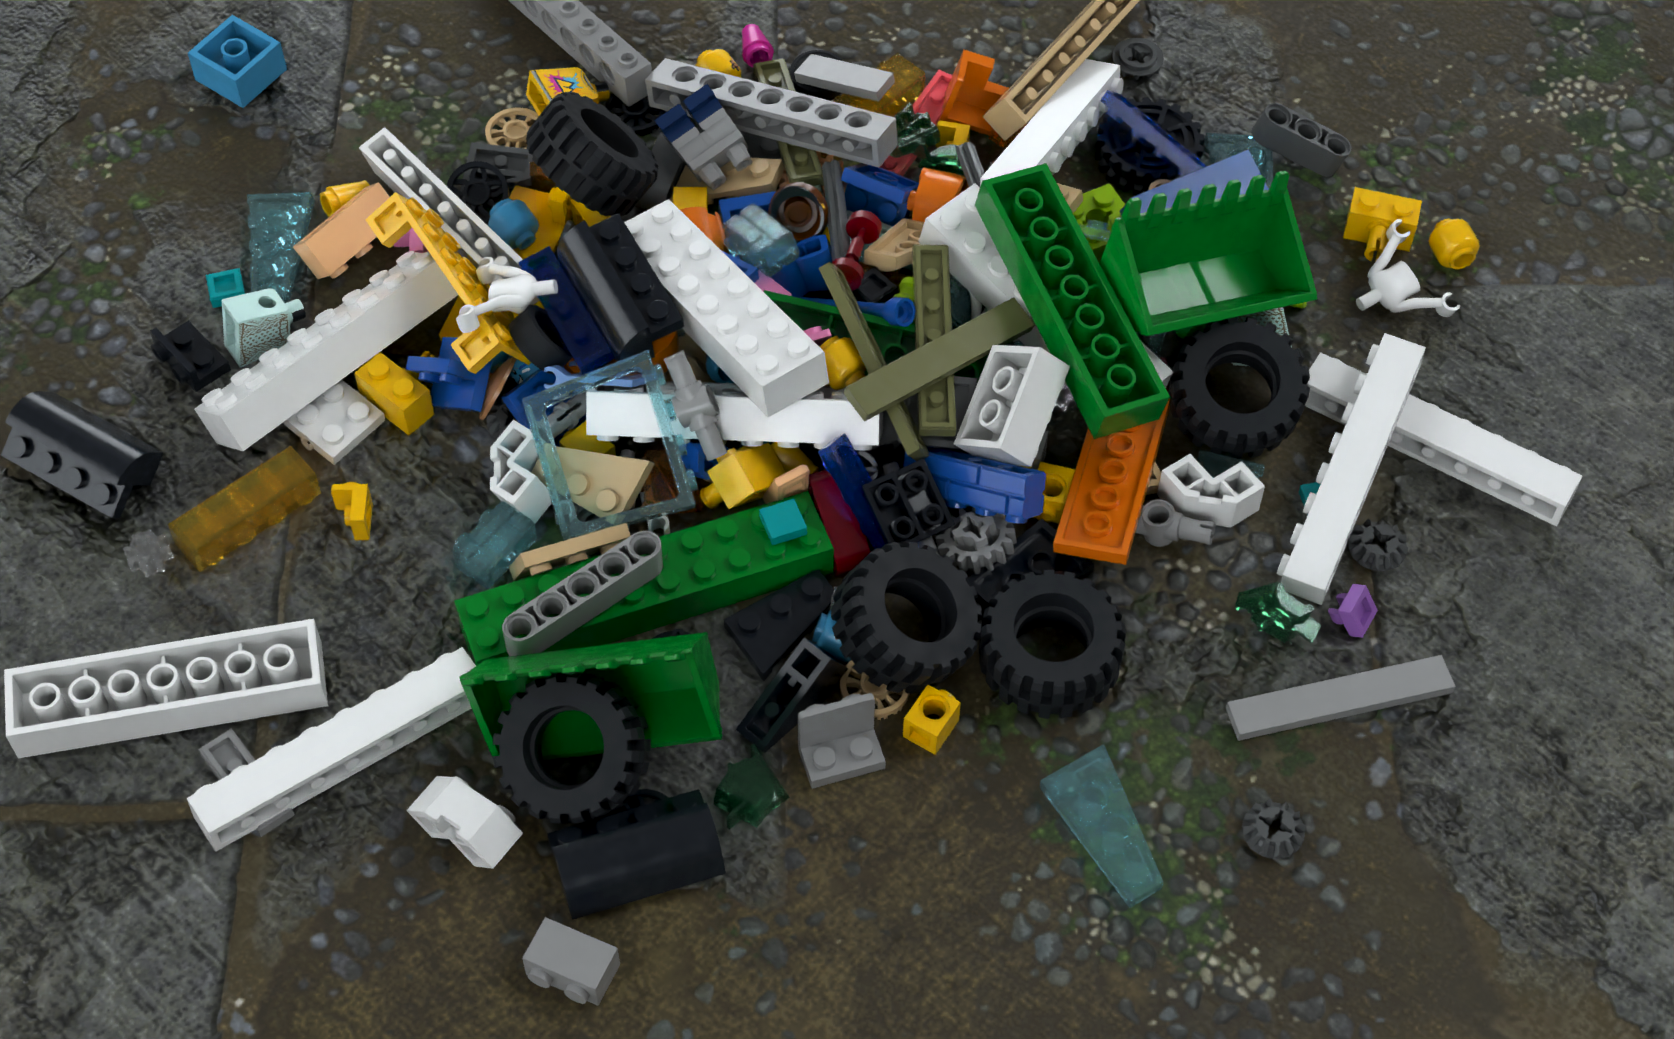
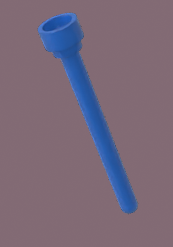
M797 297L837 307L833 299ZM893 297L886 303L857 301L862 313L882 317L892 326L907 327L915 318V305L909 298Z

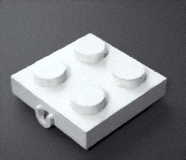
M341 380L284 421L283 424L301 438V443L306 449L312 450L314 448L335 465L385 421V416L380 409L368 401L365 396L363 397L358 390L353 389L345 381Z

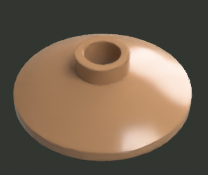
M511 357L507 359L493 373H489L479 419L484 420L512 371L517 360L516 358Z

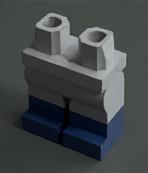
M706 84L683 100L688 113L701 129V133L680 104H677L654 121L662 135L691 170L699 182L703 180L712 190H715L727 180L720 169L722 166L730 161L737 171H742L752 164V160L747 151L748 146L743 135L726 113L709 85Z

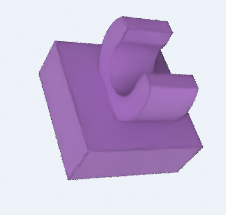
M1353 584L1347 594H1337L1336 599L1340 605L1339 609L1329 608L1328 613L1334 623L1344 624L1349 636L1363 638L1378 610L1367 586Z

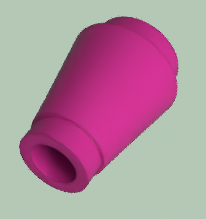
M756 24L746 25L742 29V57L744 62L753 68L755 63L772 60L774 49L759 26Z

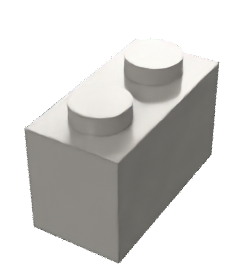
M546 917L522 958L526 975L534 984L543 988H549L551 985L563 990L568 998L577 1003L585 1004L588 1001L599 1006L620 966L617 947Z

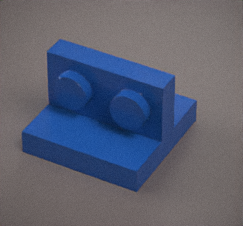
M863 163L845 167L841 177V181L848 183L844 193L846 210L851 212L859 210L872 212L882 223L890 226L896 225L903 218L908 219L910 210L907 209L908 197L912 190L917 191L919 182L884 168Z
M457 337L442 338L438 358L408 356L406 370L419 373L418 380L433 383L431 390L433 407L474 412L482 411L492 360L476 374L468 371L451 346Z

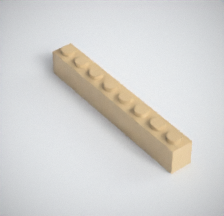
M1092 0L982 117L1006 141L1028 123L1140 0Z

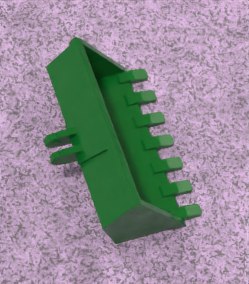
M1286 170L1275 174L1268 190H1264L1266 180L1264 176L1257 175L1252 177L1246 193L1239 195L1241 182L1235 179L1227 183L1222 197L1219 199H1215L1217 187L1214 184H1208L1202 188L1197 203L1190 204L1192 191L1189 188L1178 191L1171 208H1165L1167 196L1164 193L1155 194L1152 197L1147 212L1140 213L1142 201L1139 197L1131 198L1127 201L1122 216L1114 220L1111 228L1112 232L1099 264L1136 332H1141V335L1150 336L1175 330L1178 337L1185 340L1189 339L1196 330L1203 332L1205 325L1210 322L1317 300V291L1287 189L1289 173Z
M707 632L486 659L467 673L459 676L492 758L493 756H500L499 745H492L494 733H501L503 724L497 721L502 711H509L512 707L509 700L516 692L523 693L526 691V684L535 679H545L553 673L597 675L603 677L607 682H613L624 689L623 694L626 697H633L639 705L636 709L638 715L645 716L648 728L643 730L645 739H651V748L722 740L719 680ZM570 710L559 713L551 720L543 734L541 743L543 760L603 754L604 741L602 733L592 717L584 712Z

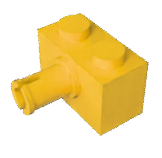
M1355 187L1343 238L1367 243L1364 256L1372 262L1374 251H1377V260L1389 241L1386 236L1387 229L1396 219H1402V223L1396 227V230L1400 234L1410 231V235L1398 245L1397 249L1410 252L1418 225L1422 201Z
M424 351L420 357H428L430 352ZM381 352L354 373L359 393L384 413L385 418L410 436L435 414L430 390L421 383L423 381L418 380L419 373L399 367Z
M769 443L757 447L743 446L738 450L732 448L727 450L725 455L716 458L718 464L707 471L713 483L700 490V497L710 509L716 508L723 501L728 509L761 499L773 480L785 474L786 471Z

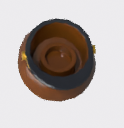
M804 182L786 184L776 191L770 201L768 209L769 221L779 237L788 243L797 244L809 237L823 234L828 225L827 202L822 193L810 184Z

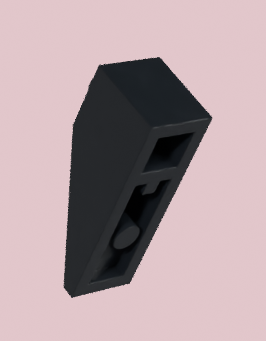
M803 638L736 730L762 752L766 753L798 724L799 712L804 711L811 705L821 704L828 697L848 668L820 646Z

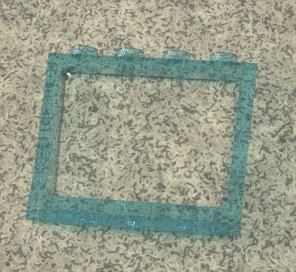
M649 350L522 398L524 412L563 541L623 523H627V526L695 508L692 491L698 490L695 475L692 469L685 470L681 456L687 455L685 442L682 434L674 435L671 421L677 420L671 399H663L660 387L666 385L664 373L660 364L653 365ZM640 372L650 398L678 496L670 500L582 522L576 516L545 411L548 407L629 373Z

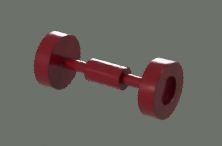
M865 210L855 211L850 215L846 224V231L852 238L845 257L832 261L843 272L851 291L860 287L864 277V270L858 263L864 245L875 242L882 230L880 219L872 212Z

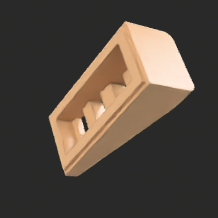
M802 464L775 478L769 489L763 494L762 498L765 503L784 500L786 497L808 491L810 470L807 465Z

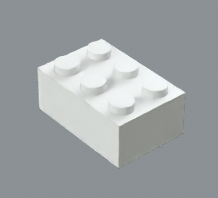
M992 345L954 445L971 455L1013 465L1031 467L1038 453L1047 424L1051 420L1052 411L1064 386L1070 366L1041 347Z

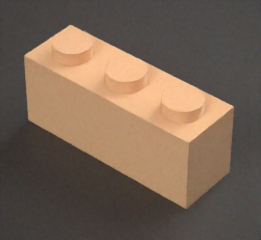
M379 182L365 187L293 246L294 250L317 279L330 276L332 279L338 277L349 268L346 264L348 260L353 256L358 259L373 248L370 242L377 236L365 219L390 197Z

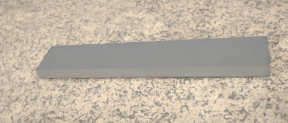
M1442 655L1229 701L1226 705V711L1237 740L1240 741L1451 694L1456 686Z

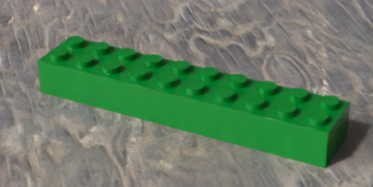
M805 491L786 497L784 500L773 501L660 536L663 568L655 578L542 652L606 645L779 590L818 569L823 575L833 573L834 548L809 492ZM795 499L807 526V535L772 546L759 517V509ZM642 554L640 556H649L651 554ZM599 556L454 600L459 624L474 664L477 666L486 659L508 657L509 654L506 650L502 631V624L505 618ZM617 573V574H612V575H609V576H618V575H621V574H618V573ZM586 593V594H581V595H579V596H580V597H586V596H588V595H590V594H587V593ZM551 614L547 617H556L559 614ZM520 634V635L516 636L515 638H523V637H526L527 635H526V634Z

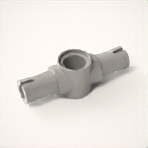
M684 350L664 358L676 390H674L675 396L672 397V404L679 422L684 428L689 427L691 432L695 431L707 461L725 455L727 450L715 424L718 421L716 415L719 414V407L708 384L702 385L701 380H696Z
M1156 499L1148 502L1145 506L1143 505L1135 533L1143 534L1145 540L1150 545L1157 547L1166 546L1172 541H1179V539L1211 545L1216 524L1212 521L1184 517V513L1175 512L1173 506L1168 501Z

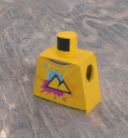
M578 67L529 71L526 96L538 116H540L554 96L564 92L579 93L580 96L591 98L597 104L607 101L610 97L609 87L605 81L590 83L583 70Z

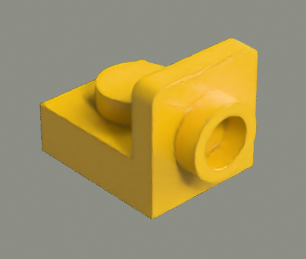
M938 121L936 147L945 149L944 160L950 161L949 172L963 175L956 147L969 142L970 125Z
M356 482L333 484L331 494L335 508L337 510H344L345 525L351 526L354 540H369L373 502L368 484Z

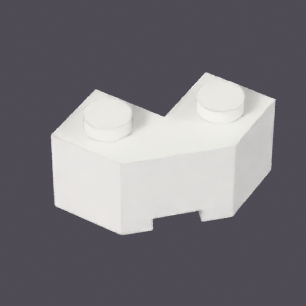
M513 420L490 447V459L494 462V476L490 477V490L511 512L534 526L556 499L539 478L531 473L546 444L535 432Z
M1188 454L1162 470L1157 495L1161 500L1168 501L1173 506L1175 512L1184 513V517L1212 521L1217 526L1231 528L1259 511L1265 486L1242 461L1213 478L1191 454Z
M436 776L406 810L431 837L450 839L476 867L493 869L523 834L514 824L516 819L508 809L501 805H496L457 776Z

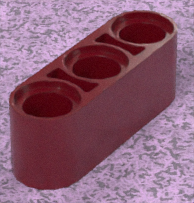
M840 465L809 474L808 484L810 497L834 548L833 572L835 575L850 572L871 553L845 471Z

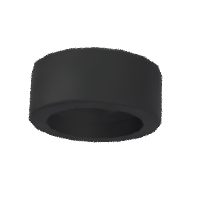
M529 305L525 311L509 324V332L514 343L524 356L542 371H544L545 367L552 365L563 367L576 354L575 345L564 327L550 313L537 305Z

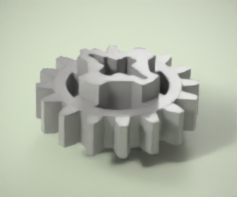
M975 507L972 508V512L968 513L964 509H959L960 516L957 518L952 516L955 525L939 532L940 535L936 536V543L941 557L946 554L954 560L953 566L956 567L958 565L959 570L962 568L964 572L968 568H973L975 574H979L981 567L985 566L989 571H993V563L996 561L1005 564V554H1014L1013 544L1017 543L1013 523L1007 522L1005 515L999 513L994 516L979 515L975 513Z

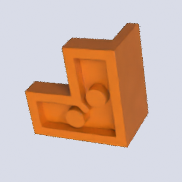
M963 49L945 92L940 121L970 125V130L1001 138L982 117L1009 89V87L988 81L995 59Z

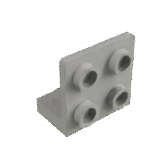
M872 693L864 695L851 694L841 701L826 705L814 704L798 713V750L812 789L885 769L886 761L874 730L875 699Z

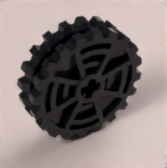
M1143 97L1142 102L1129 99L1126 106L1115 105L1113 113L1107 112L1103 117V123L1099 124V135L1095 146L1097 148L1095 150V160L1099 161L1098 169L1100 172H1107L1106 180L1109 183L1117 182L1119 190L1123 192L1127 189L1133 190V195L1135 196L1148 191L1150 184L1156 180L1166 179L1173 181L1200 170L1202 162L1200 159L1205 148L1203 146L1205 135L1200 133L1202 126L1199 122H1192L1193 114L1189 111L1181 112V106L1176 103L1170 106L1166 104L1165 99L1159 98L1157 102H1152L1149 97Z

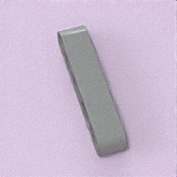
M651 531L634 533L507 616L502 624V631L509 656L541 653L655 578L663 568L662 546L659 536ZM642 554H651L649 556H640ZM617 573H618V574H621V575H618V576H609V575L617 574ZM586 593H587V594H590V595H588V596H586V597H580V596H579V595H581V594H586ZM551 614H559L556 617H547ZM520 634H526V635H527L526 637H523V638H515L516 636H518V635H520Z

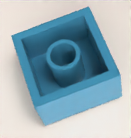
M234 15L226 19L188 52L195 80L242 108L287 70L281 43Z

